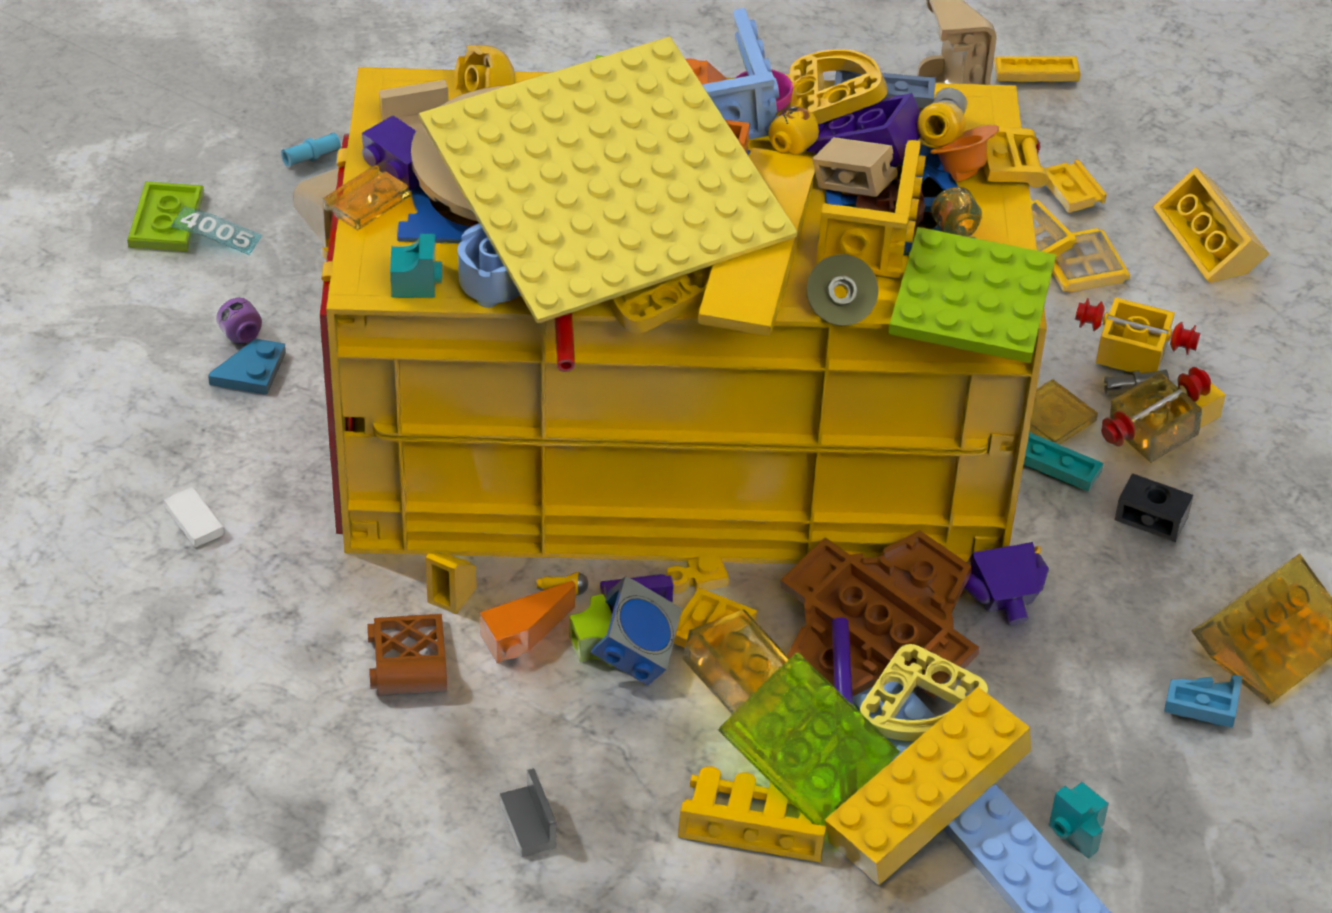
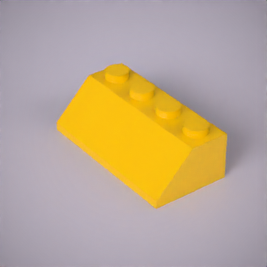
M1197 167L1191 170L1153 206L1197 268L1210 283L1248 274L1270 254L1214 180Z

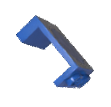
M625 576L607 594L605 602L614 607L607 635L592 648L591 653L649 686L667 670L682 608Z

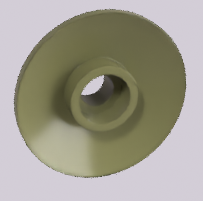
M846 254L832 255L820 261L810 273L806 288L807 298L812 310L822 320L837 326H849L862 321L871 313L878 298V283L871 268L861 259ZM835 287H843L846 290V297L838 298L834 293Z

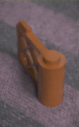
M442 614L374 618V624H367L368 643L375 642L376 668L369 669L370 689H377L378 696L447 691ZM436 626L427 635L418 631L421 627ZM381 629H397L400 632L390 637L383 633ZM409 636L418 641L411 647L401 642ZM425 647H429L438 652V655H422L419 652ZM391 649L401 653L398 657L383 658V655Z

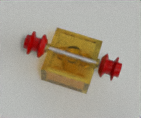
M1192 367L1189 369L1188 374L1182 373L1178 376L1177 387L1161 372H1158L1111 400L1110 418L1106 417L1102 421V436L1108 443L1117 447L1122 446L1125 439L1145 459L1152 463L1199 435L1202 408L1195 402L1199 400L1200 395L1207 396L1210 393L1211 379L1204 370Z

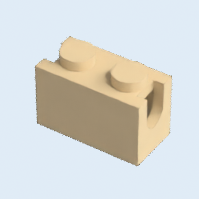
M833 137L812 158L818 187L877 197L898 175L897 168L890 166V162L893 159L892 145Z

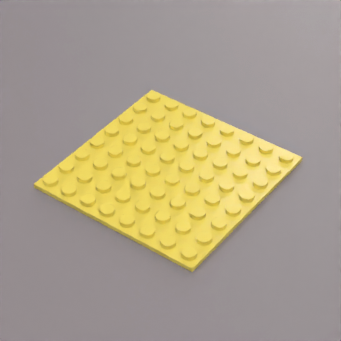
M671 36L419 113L421 123L537 324L797 237L798 234Z

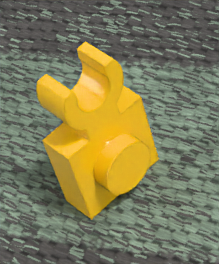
M719 553L687 560V568L671 566L667 568L666 576L671 575L672 580L678 579L673 581V593L676 594L686 591L690 586H694L697 591L698 588L712 590L729 585V576Z

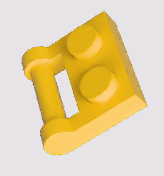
M999 127V131L987 140V162L984 165L987 181L1000 183L1027 182L1033 188H1040L1047 183V172L1040 164L1036 150L1037 137L1032 129ZM1016 145L1023 150L1026 165L1021 164Z

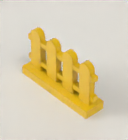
M713 766L703 767L700 770L699 776L692 774L690 787L695 788L692 800L685 799L682 802L678 830L679 838L821 862L826 834V824L821 823L823 810L830 811L832 806V799L826 798L824 787L813 784L806 787L804 794L790 792V782L782 778L772 780L769 788L755 786L756 778L748 772L738 773L735 776L734 782L721 780L720 770ZM718 792L731 794L728 806L715 804ZM753 798L766 800L763 812L750 810ZM788 804L801 806L799 818L785 816Z

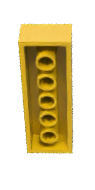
M978 686L825 819L828 842L877 885L882 884L1031 751L1030 727Z

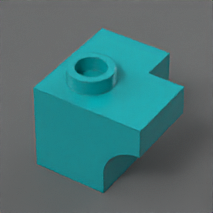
M420 234L419 239L409 246H391V297L435 298V283H442V261H436L435 234Z
M1083 782L1071 790L1064 786L1055 793L1049 827L1052 828L1059 838L1065 839L1089 859L1098 852L1103 832L1101 827L1104 825L1109 803Z

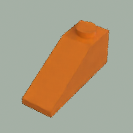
M573 580L480 612V635L497 663L529 652L575 608L576 585Z

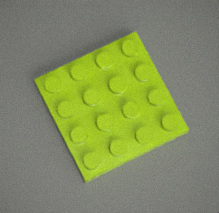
M917 227L889 324L888 334L1031 363L1056 254Z

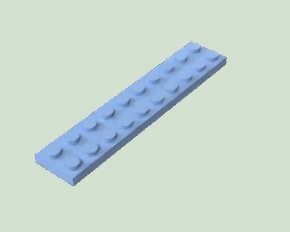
M889 682L884 686V690L890 694H898L903 690V687L898 682ZM871 687L853 696L854 727L888 765L915 741L886 738L872 733L862 726L860 722V707L872 689ZM913 691L895 716L896 719L922 720L935 717ZM881 700L878 710L875 713L870 712V718L874 719L877 715L882 716V706L884 703ZM995 783L943 829L1016 913H1111Z

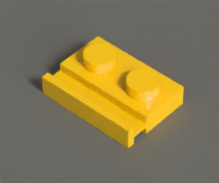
M1078 159L1074 160V164L1069 165L1066 162L1045 168L1048 176V181L1045 185L1068 213L1092 207L1095 202L1105 203L1106 192Z

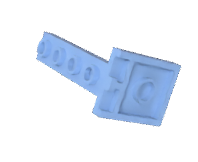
M740 8L733 12L738 30L735 33V40L748 76L702 84V86L724 119L750 123L749 139L769 136V125L776 118L777 105L775 98H779L777 80L773 77L769 58H765L762 39H758L755 20H749L745 8Z

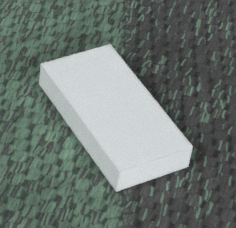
M194 487L163 499L165 509L195 548L225 535L223 525Z

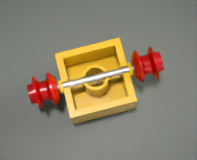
M1116 297L1109 313H1105L1102 301L1097 306L1090 305L1089 298H1087L1085 303L1079 302L1075 320L1080 321L1079 328L1088 323L1092 325V330L1096 331L1101 327L1102 322L1105 325L1100 337L1096 364L1127 372L1137 370L1140 373L1159 371L1170 338V346L1173 352L1178 347L1185 348L1186 355H1189L1190 350H1197L1201 333L1195 332L1196 325L1191 330L1184 329L1183 322L1178 323L1173 330L1172 324L1175 312Z

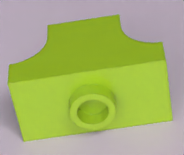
M603 594L591 596L590 606L585 611L569 615V638L579 662L592 659L602 660L592 654L591 651L607 635L612 617Z

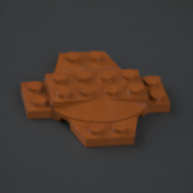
M921 530L883 548V554L877 557L865 558L863 553L848 554L825 537L780 580L781 588L804 604L806 621L805 627H801L784 660L785 668L835 705L831 622L833 619L841 617L849 621L853 696L873 687L897 650L907 644L920 646L965 669L979 655V646L954 629L952 612L971 575V565ZM912 658L910 661L905 660L906 666H910L912 663L917 664V659ZM922 669V674L925 675L926 670ZM943 671L935 672L932 675L933 681L939 684H945L951 680L950 675ZM917 686L933 699L937 697V695Z

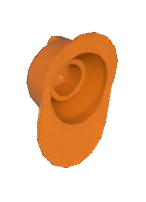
M985 125L967 130L953 143L931 150V154L938 155L944 171L951 173L955 181H962L973 177L979 168L986 165L987 140L999 131V126Z

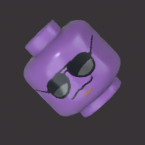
M237 297L226 301L219 308L216 315L219 328L227 339L233 343L252 341L257 337L262 327V318L259 312L245 298Z

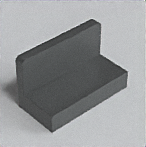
M532 768L527 770L526 787L500 793V804L521 857L556 848V820L537 773Z

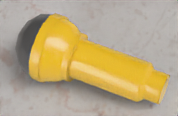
M580 572L567 575V577L544 576L543 578H537V588H543L544 590L573 580L576 585L575 595L583 594L587 590L589 583L587 576Z

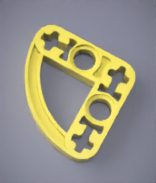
M907 644L897 650L862 702L860 722L865 729L877 735L895 740L916 741L947 714L922 720L896 719L895 716L916 685L955 705L966 697V691L971 692L978 686L988 693V685L981 677L920 646ZM912 658L917 659V664L912 663L910 664V666L905 665V660L910 661ZM922 669L926 670L925 675L922 674ZM943 671L950 675L951 680L945 684H939L933 681L932 675L935 672ZM957 680H960V686L957 685L956 687ZM889 682H898L902 685L903 690L898 694H890L884 690V686ZM881 700L884 703L882 706V716L877 715L874 719L870 718V712L875 713L878 710Z

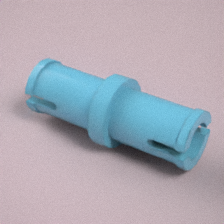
M330 133L314 140L308 138L302 144L282 149L281 157L287 167L306 160L315 161L321 155L341 149L340 139L336 133Z

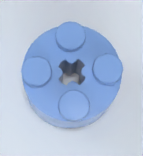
M477 224L466 230L462 235V241L458 245V279L462 290L470 297L476 299L477 303L483 307H493L497 303L510 301L520 296L521 294L481 225Z

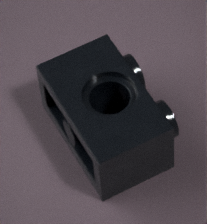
M1132 473L1119 497L1114 520L1176 542L1189 517L1194 495Z

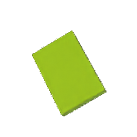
M145 181L127 238L128 247L188 252L195 225L189 228L187 227L188 223L181 222V219L193 213L199 214L204 196V186ZM194 216L186 219V221H191Z

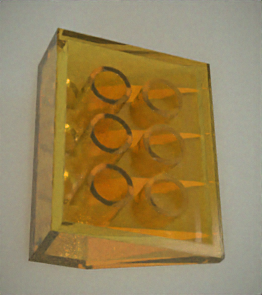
M1299 553L1279 565L1191 631L1213 661L1229 674L1243 676L1241 683L1269 705L1332 657V597Z

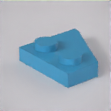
M254 339L209 373V385L267 395L286 354L285 343Z
M1232 675L1230 682L1213 683L1212 677L1198 678L1196 680H1171L1164 712L1233 728L1243 676Z

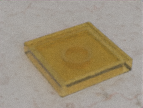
M1052 379L1036 389L1029 431L1060 445L1097 421L1098 412Z

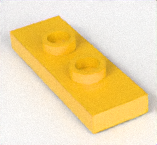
M1076 56L994 57L993 65L997 82L1080 81L1081 73Z

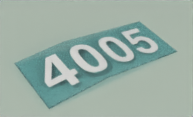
M185 206L170 226L203 235L250 255L262 237L259 233L214 214Z

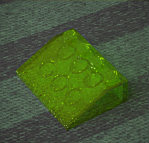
M798 652L759 687L718 729L812 824L826 826L825 819L892 762L901 752Z

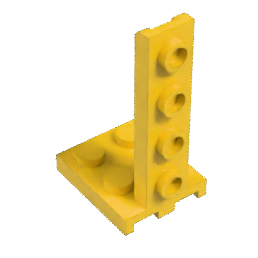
M910 140L906 143L895 213L823 203L816 265L829 256L846 254L864 261L875 275L900 278L905 242L913 243L916 221H909V219L916 220L919 199L914 198H920L926 156L919 155L921 141Z

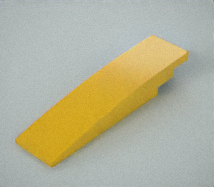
M752 147L749 158L798 234L797 237L714 264L698 313V324L770 337L773 322L776 321L779 306L782 305L816 174L812 161L813 157Z

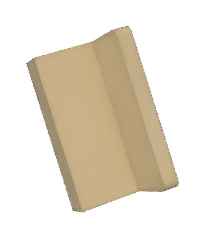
M440 80L379 90L381 119L383 121L394 115L414 130H417L421 124L419 113L437 108L449 101L446 81Z

